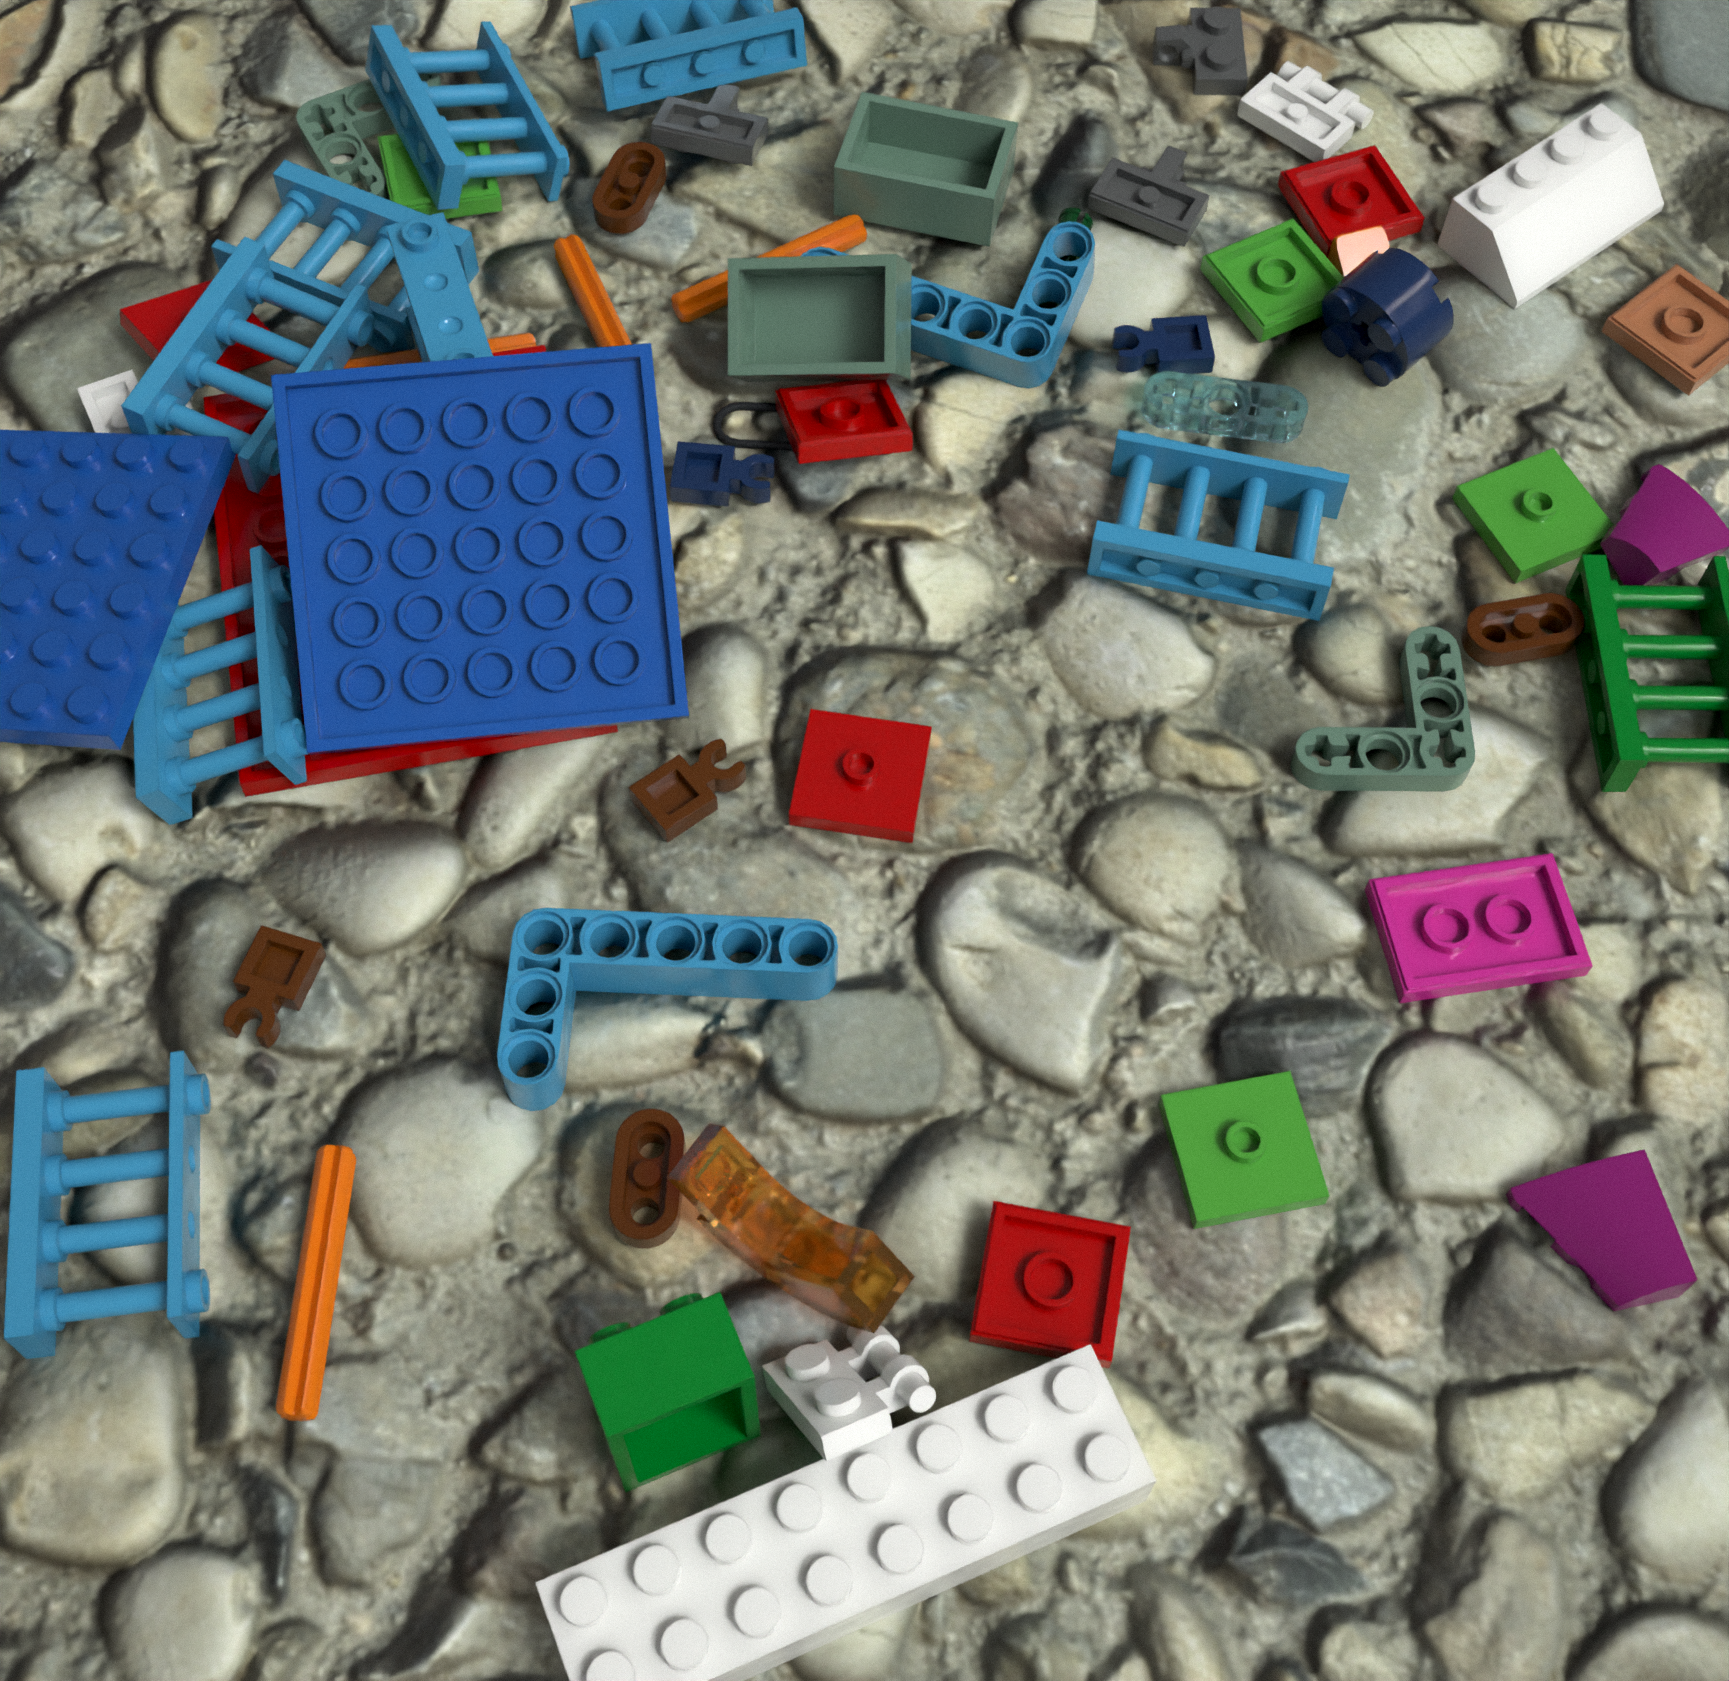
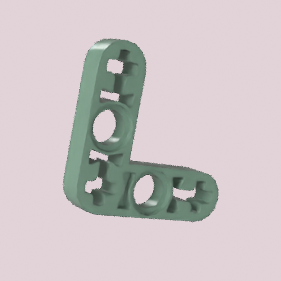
M439 73L418 74L421 81H425L428 86H442ZM370 79L304 103L298 109L296 119L303 144L321 174L351 186L361 181L364 191L389 200L384 175L362 139L395 128L384 106L372 112L358 110L364 104L373 102L382 104ZM325 124L327 128H331L332 133L325 136L320 125ZM350 153L355 155V158L347 163L335 164L330 162L334 156Z
M1425 626L1412 631L1406 639L1399 658L1407 728H1311L1301 734L1291 757L1290 768L1297 781L1309 789L1320 791L1444 792L1461 786L1474 764L1475 747L1460 648L1457 640L1449 632L1439 627ZM1421 650L1430 651L1431 658L1439 660L1433 677L1427 678L1430 671L1428 657L1426 654L1420 653ZM1430 697L1439 698L1450 706L1452 715L1445 718L1433 717L1422 709L1420 701ZM1447 737L1443 744L1444 756L1446 761L1454 763L1452 768L1443 767L1441 758L1434 757L1439 746V738ZM1377 748L1385 749L1397 758L1399 765L1392 770L1378 769L1367 760L1366 752ZM1348 750L1354 751L1352 768L1349 767L1351 756H1346ZM1312 751L1322 752L1324 760L1331 761L1329 766H1319L1317 757L1311 756Z

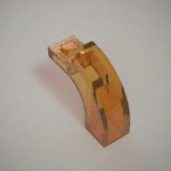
M709 1123L666 1177L701 1213L697 1220L732 1253L789 1295L843 1324L875 1333L915 1277L873 1231L849 1226L830 1219L791 1194L761 1166L723 1125Z

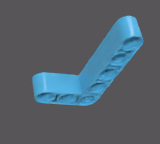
M1072 221L1059 223L1051 228L1043 241L1014 309L912 276L911 350L1017 387L1028 389L1039 387L1051 376L1092 283L1095 266V241L1092 232L1083 224ZM816 247L809 249L801 256L849 254L831 248ZM1066 255L1079 257V259L1070 262L1059 258ZM1047 301L1060 304L1052 309H1044L1038 306ZM921 314H932L935 316L933 319L925 322L914 320L915 317ZM973 331H982L987 334L980 339L965 337V335ZM1027 348L1036 349L1040 352L1032 357H1023L1016 354L1020 350Z
M563 908L534 909L524 914L516 923L512 936L497 1051L498 1068L506 1093L512 1103L521 1109L529 1111L544 1110L555 1104L562 1096L566 1084L576 991L799 1001L817 1000L829 994L836 984L838 977V944L836 935L829 926L821 921L812 919ZM553 943L560 945L556 951L550 954L538 955L533 953L537 947L543 944ZM611 946H619L626 949L616 957L606 958L598 955L601 950ZM673 949H685L691 952L688 957L682 960L673 961L663 957ZM743 951L757 956L756 959L749 963L740 964L729 960L733 954ZM806 954L816 955L823 959L822 962L814 966L799 965L794 960ZM547 1002L554 1005L548 1012L542 1015L532 1016L525 1014V1011L535 1003ZM538 1062L547 1065L546 1069L535 1077L523 1078L517 1076V1072L529 1063Z

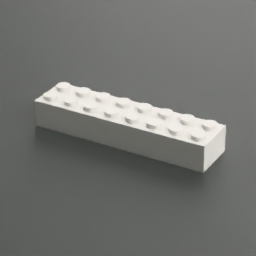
M1090 1344L896 1427L892 1433L829 1461L825 1459L817 1461L535 1583L569 1681H745L1143 1503L1147 1500L1157 1480Z

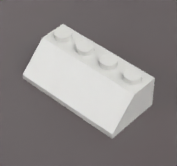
M1600 103L1452 198L1437 246L1512 308H1518L1661 212L1664 201L1642 134L1604 104Z

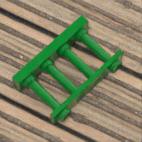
M1582 555L1566 586L1565 592L1566 597L1579 606L1584 616V627L1575 644L1601 792H1626L1639 770L1645 768L1648 762L1729 763V570L1726 557L1713 556L1696 586L1619 585L1616 579L1610 578L1606 555ZM1617 609L1698 610L1703 635H1628L1626 629L1620 628ZM1627 659L1708 660L1714 686L1638 685L1635 679H1630ZM1637 710L1719 711L1725 738H1648L1647 733L1639 729L1636 712Z

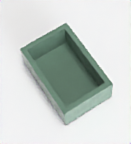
M861 92L834 165V215L846 217L857 214L866 222L990 247L1014 172L1018 122Z
M898 254L728 258V376L746 382L910 380L912 263Z

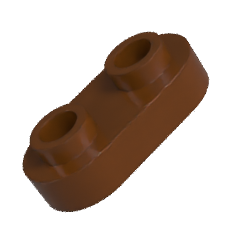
M632 142L621 146L612 156L592 196L594 218L603 230L615 234L630 233L639 229L647 220L666 181L665 157L657 146L647 142Z
M1544 593L1487 603L1476 607L1470 613L1462 630L1461 642L1464 650L1472 659L1488 666H1503L1559 656L1569 652L1576 644L1584 627V616L1575 602L1555 593ZM1541 628L1548 629L1554 634H1547Z
M643 1109L631 1114L619 1127L615 1141L609 1215L616 1235L627 1245L640 1249L654 1248L665 1243L675 1233L680 1221L686 1157L685 1137L678 1120L663 1110ZM649 1143H658L664 1147L662 1154L652 1159L643 1157L640 1151ZM644 1207L653 1208L658 1212L656 1219L648 1224L637 1223L633 1217L639 1209Z

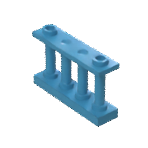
M597 0L570 6L578 55L580 59L595 56L602 102L607 112L664 99L667 96L673 97L807 66L803 16L797 7L774 12L773 0Z
M491 21L481 22L476 50L410 52L407 47H403L392 25H371L365 71L437 210L458 208L462 185H466L468 179L533 174L547 200L558 201L563 178L569 172L567 150L557 140L514 64L508 45L502 42ZM477 72L483 84L428 86L425 81H421L418 74ZM495 105L502 118L447 121L444 116L439 115L436 108ZM514 139L521 153L466 156L463 151L458 150L455 143Z
M284 160L273 172L282 208L255 241L265 245L269 260L300 222H307L325 229L293 269L269 260V264L275 280L340 307L356 283L367 287L368 290L390 261L395 259L386 226L429 215ZM447 223L469 285L479 272L472 232ZM217 239L211 248L219 271L236 249V246ZM346 240H353L371 247L370 251L340 288L316 278ZM405 286L402 287L388 306L369 300L371 312L375 317V326L372 336L367 343L374 349L384 353L416 349L405 309L411 306Z
M441 212L387 225V234L411 304L410 307L405 309L421 362L493 356L444 213Z
M244 236L121 405L131 433L165 435L167 431L177 428L193 436L228 437L233 452L238 455L247 489L259 493L270 475L275 476L280 472L272 387L216 364V362L228 345L232 346L237 342L298 368L295 373L343 369L357 347H363L367 344L374 330L375 317L371 312L367 287L356 283L340 307L275 280L271 272L265 245ZM265 301H268L327 327L313 347L308 348L246 320L257 304H263ZM208 385L265 409L268 412L251 435L185 406L198 388Z
M1118 430L1110 475L1124 477L1126 481L1116 524L1097 520L1087 570L1088 575L1316 621L1320 620L1331 587L1334 567L1314 564L1322 517L1337 519L1350 474L1160 438L1147 433ZM1149 483L1183 489L1174 535L1139 529ZM1206 494L1241 501L1232 547L1197 540ZM1264 505L1299 512L1290 559L1255 552Z
M261 545L250 549L252 582L181 606L177 605L133 717L136 798L169 825L193 818L192 792L195 790L197 783L265 761H270L295 785L307 782L305 755L309 753H307L305 727L302 724L290 569L286 565H279ZM254 607L255 632L185 655L184 637L188 635V629ZM257 658L259 683L187 706L186 687L190 686L191 679ZM261 709L262 736L190 759L189 739L192 738L195 730Z
M184 1051L170 1052V1084L77 1096H70L67 1090H62L45 1067L16 1071L4 1339L24 1358L32 1359L55 1356L56 1331L63 1330L66 1322L167 1310V1319L185 1339L199 1337V1313L207 1312L210 1307L209 1278L206 1270L200 1269V1115L209 1114L211 1094L206 1074L197 1073ZM169 1112V1148L68 1160L67 1156L63 1154V1132L70 1131L73 1123ZM168 1176V1213L66 1226L64 1220L60 1219L61 1196L68 1195L71 1188ZM168 1242L167 1281L65 1294L62 1288L58 1287L59 1262H65L68 1254Z

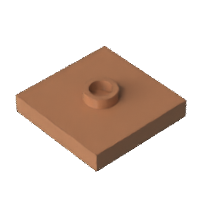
M1677 264L1609 316L1601 331L1688 396L1729 363V301Z

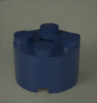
M1388 248L1384 253H1378L1377 250L1325 294L1322 301V315L1326 329L1322 331L1321 339L1332 354L1337 357H1344L1346 354L1350 355L1363 365L1364 372L1370 381L1377 386L1385 387L1393 380L1405 374L1450 333L1454 322L1453 308L1449 298H1446L1442 303L1440 302L1432 288L1439 280L1421 260L1399 248Z

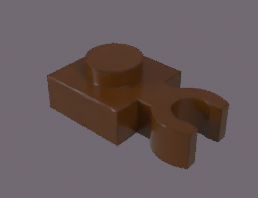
M717 739L703 747L699 755V761L690 766L679 754L628 787L630 800L668 843L718 810L717 796L714 792H729L740 787L746 780V766L742 761H739L728 769L716 768L714 765L727 757L726 743L722 739Z
M263 925L260 926L233 980L238 992L246 995V997L232 1003L225 1013L223 1024L230 1037L238 1038L244 1024L249 1020L261 1019L262 1023L256 1032L260 1045L270 1048L276 1042L281 1030L277 1014L281 1006L300 1011L326 957L322 943Z

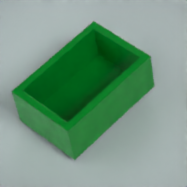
M720 1292L703 1298L700 1293L687 1294L676 1298L660 1309L659 1317L631 1327V1324L628 1322L607 1326L589 1337L587 1341L588 1346L575 1351L596 1415L625 1492H629L761 1436L755 1376Z

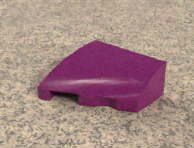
M1657 464L1642 474L1640 479L1643 483L1638 492L1626 500L1619 512L1620 521L1609 528L1600 543L1624 585H1655L1669 579L1686 567L1722 554L1729 549V530L1713 508L1696 490L1671 470L1661 464Z
M1645 1149L1552 1173L1512 1187L1506 1193L1510 1206L1517 1213L1524 1208L1555 1240L1550 1247L1567 1264L1580 1268L1590 1280L1591 1289L1613 1311L1679 1298L1698 1280Z

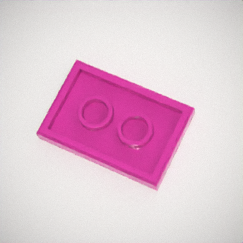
M1553 853L1369 879L1365 887L1366 897L1399 1004L1586 976L1593 967Z

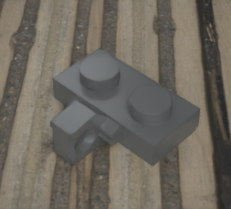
M1190 7L1187 25L1156 27L1152 47L1153 65L1181 66L1191 69L1194 95L1242 96V94H1245L1248 75L1241 8Z
M728 84L718 86L708 104L667 96L651 124V144L672 148L677 152H691L718 158L731 164L740 163L752 166L768 136V118L739 111L738 93L740 92V87Z
M1168 145L1153 170L1146 167L1139 168L1112 157L1090 192L1088 209L1185 247L1207 211L1210 195L1187 186V183L1181 182L1184 175L1183 165L1187 152Z

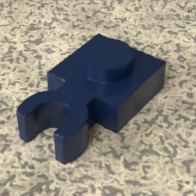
M1206 315L1151 318L1149 331H1143L1141 328L1133 325H1122L1114 328L1113 349H1131L1118 351L1117 371L1135 372L1140 370L1145 364H1155L1157 376L1212 373L1215 353Z
M678 441L670 482L671 502L729 507L730 494L735 493L741 494L743 498L752 503H768L771 500V483L769 481H757L754 478H774V458L765 454H755L746 457L744 460H736L735 446Z

